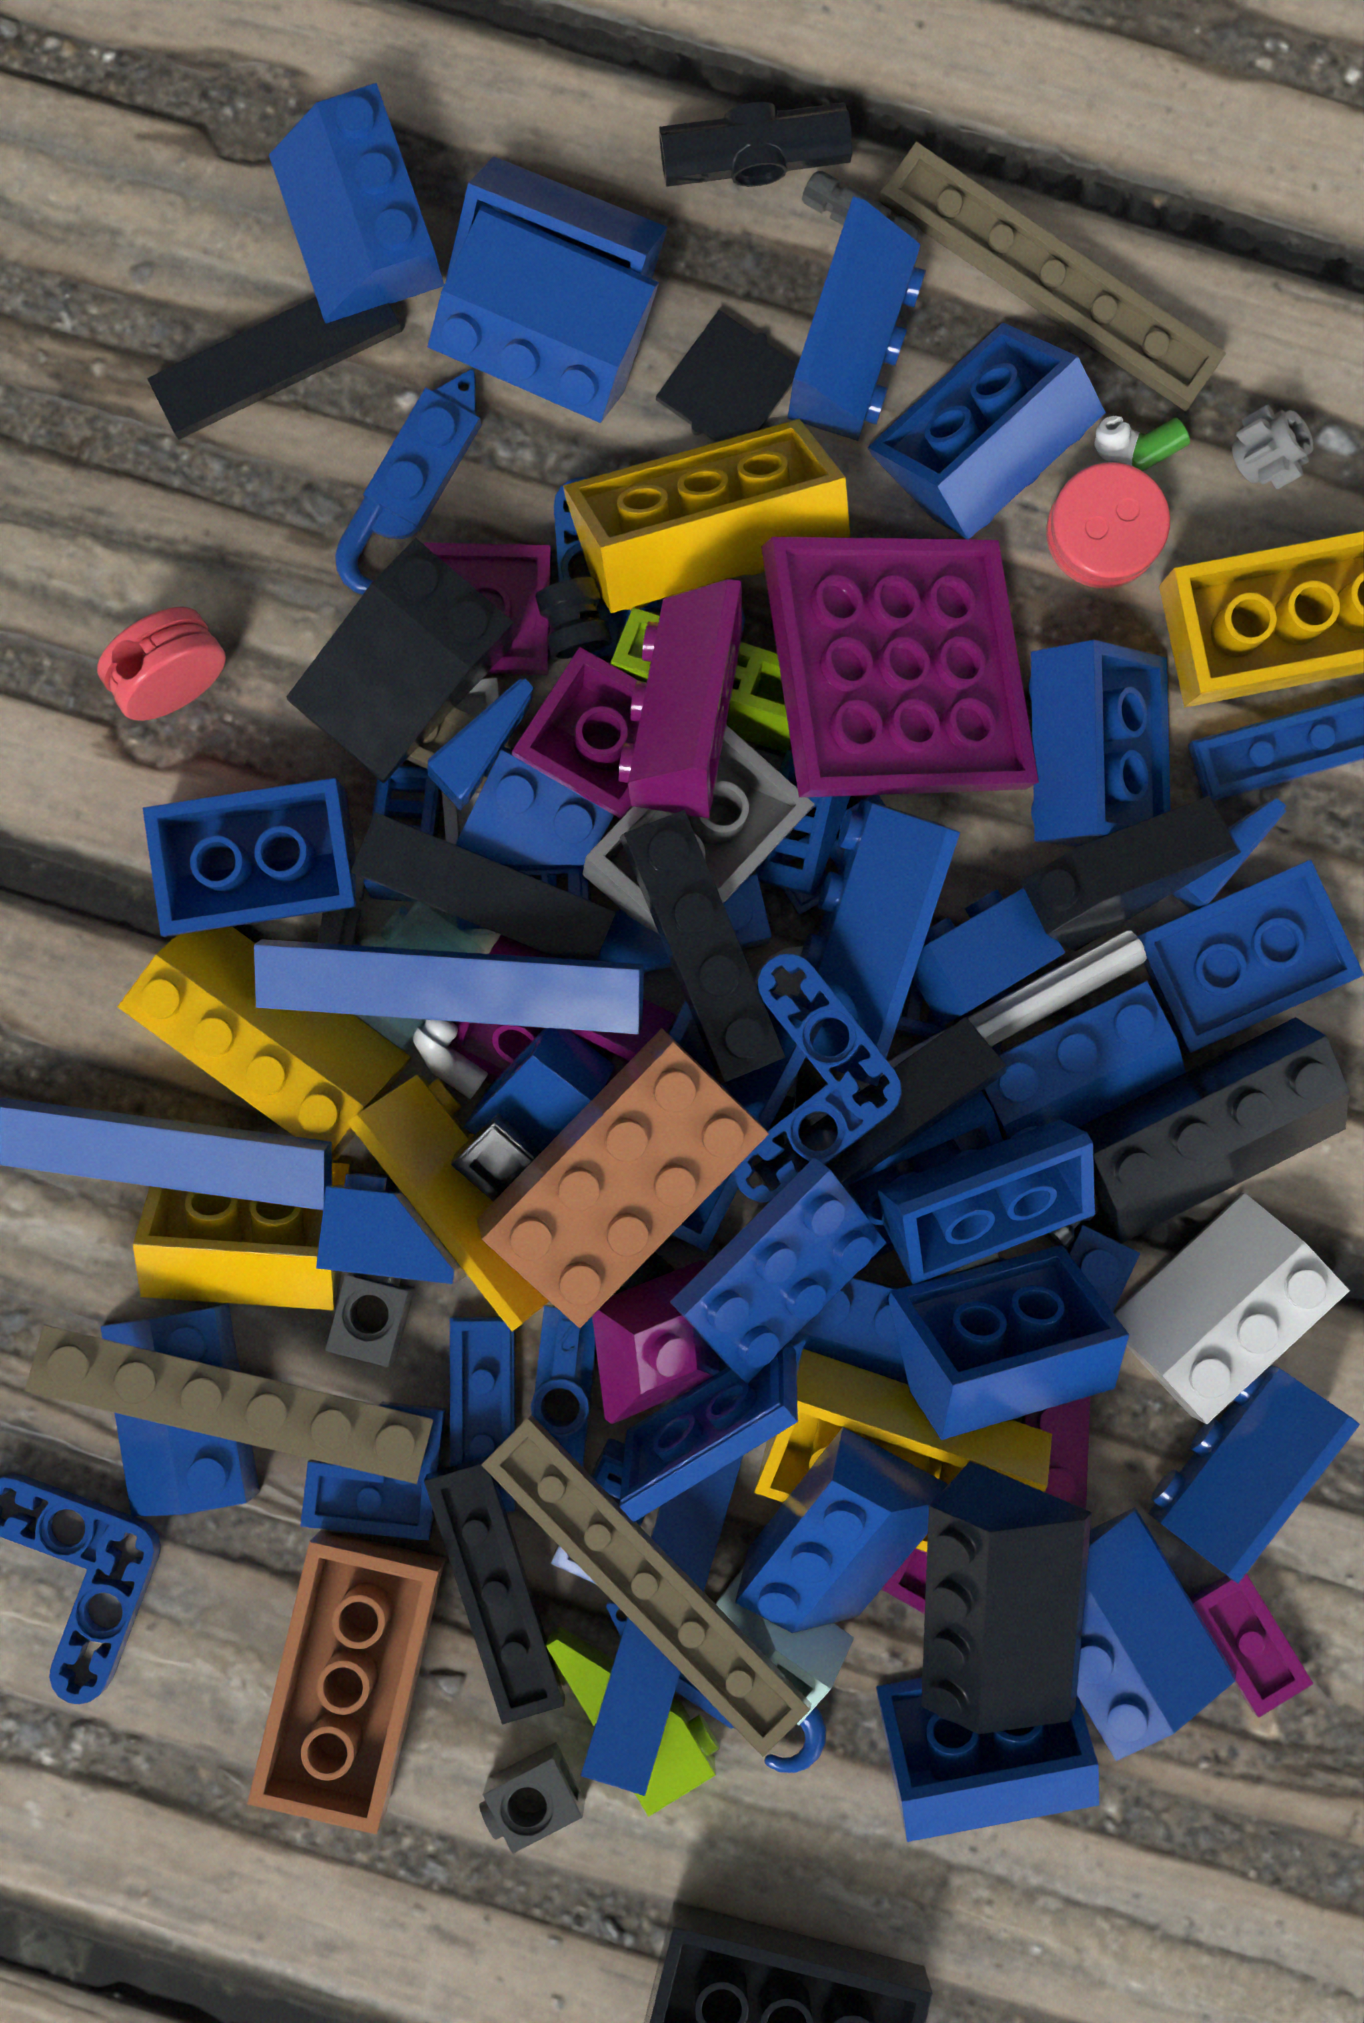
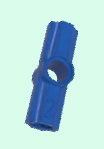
M546 1304L543 1309L531 1415L583 1467L589 1412L592 1406L591 1391L596 1354L593 1318L591 1317L581 1328H578L554 1305ZM557 1388L570 1390L579 1401V1413L570 1420L560 1421L554 1419L548 1414L544 1403L545 1395L549 1391Z

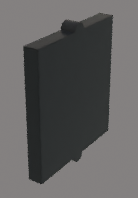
M718 310L658 392L656 401L688 422L694 435L699 436L703 433L715 442L758 431L763 427L792 387L798 364L767 343V336L764 333L760 332L755 335L727 314Z

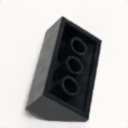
M1294 1017L1078 1127L1087 1132L1093 1142L1094 1191L1116 1240L1122 1244L1345 1130L1350 1091L1327 1036Z
M969 1461L929 1505L922 1707L936 1713L945 1720L952 1721L977 1734L1070 1721L1076 1709L1091 1511L972 1461Z

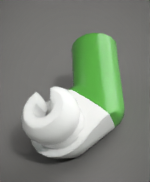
M1110 416L1098 424L1094 446L1105 461L1128 464L1144 471L1188 446L1190 438L1183 423L1175 417L1152 431L1142 434L1132 430L1128 423H1123L1122 417Z

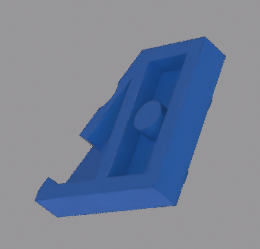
M504 746L498 754L455 845L501 864L584 865L586 856L602 840L614 815L514 757L512 750Z

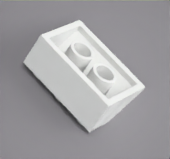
M1241 1193L1113 1313L1129 1333L1127 1348L1190 1416L1208 1424L1350 1290L1301 1238L1246 1193Z

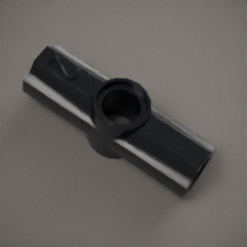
M751 102L732 108L721 119L659 127L661 161L666 187L731 178L733 183L739 186H762L780 180L786 175L787 171L851 163L852 159L851 125L849 111L846 109L845 102L779 111L777 106L772 103Z

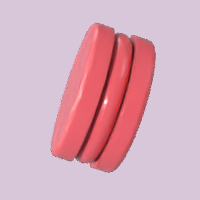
M1105 462L1089 466L1069 479L1050 509L1046 524V537L1050 553L1058 567L1067 576L1083 585L1106 589L1128 584L1140 577L1164 548L1170 530L1169 506L1161 488L1142 470L1118 462Z
M173 607L157 611L138 620L116 636L100 656L97 673L107 690L114 696L115 702L122 713L129 719L144 721L168 715L186 706L204 693L222 672L226 655L217 639L210 634L208 626L196 610L188 607Z

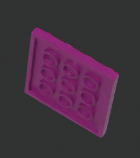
M771 537L761 546L799 798L1026 790L1039 783L999 540Z

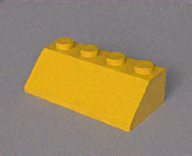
M800 419L563 485L565 498L592 578H596L599 593L611 613L621 610H632L633 607L640 609L652 601L741 575L760 574L765 571L761 546L771 537L850 538L846 477Z
M234 927L177 935L153 957L117 1007L294 1137L331 1141L332 1160H337L356 1135L347 1122L359 1112L381 1099L412 1057L353 1014L256 1008L254 944L256 943Z
M415 1075L359 1112L347 1123L513 1332L545 1306L549 1300L481 1239L477 1218L493 1201L451 1165L454 1154L474 1134H469L454 1114L462 1106L441 1079L437 1078L429 1084L424 1076Z

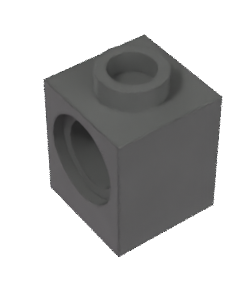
M360 1273L346 1274L325 1351L384 1367L391 1366L396 1362L415 1287L400 1284L402 1278ZM364 1295H375L381 1298L387 1305L389 1317L383 1329L371 1330L360 1323L357 1317V1305Z
M557 1742L489 1776L482 1794L485 1801L479 1803L482 1818L495 1840L504 1837L511 1853L514 1854L583 1818L585 1798ZM520 1788H534L544 1796L546 1805L534 1813L523 1812L514 1805L511 1795Z

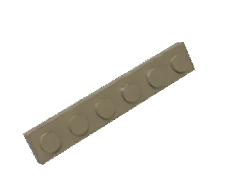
M918 142L913 145L880 192L879 202L916 223L922 232L1184 411H1187L1227 354Z
M43 1324L24 1390L33 1394L417 1484L434 1420L425 1416Z
M532 1415L482 1464L487 1472L762 1757L811 1710L812 1703L636 1522H633L619 1504Z

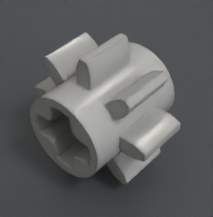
M1266 405L1242 419L1244 428L1236 432L1239 440L1233 443L1232 453L1239 471L1251 483L1260 482L1262 485L1272 481L1275 488L1279 489L1304 475L1301 466L1309 462L1306 455L1313 451V439L1306 423L1296 412L1291 410L1284 412L1281 410L1274 414L1270 406Z

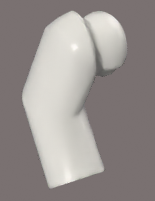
M426 1019L423 1027L417 1026L414 1032L413 1042L431 1073L471 1099L488 1073L449 1046L458 1032L457 1026L452 1021Z

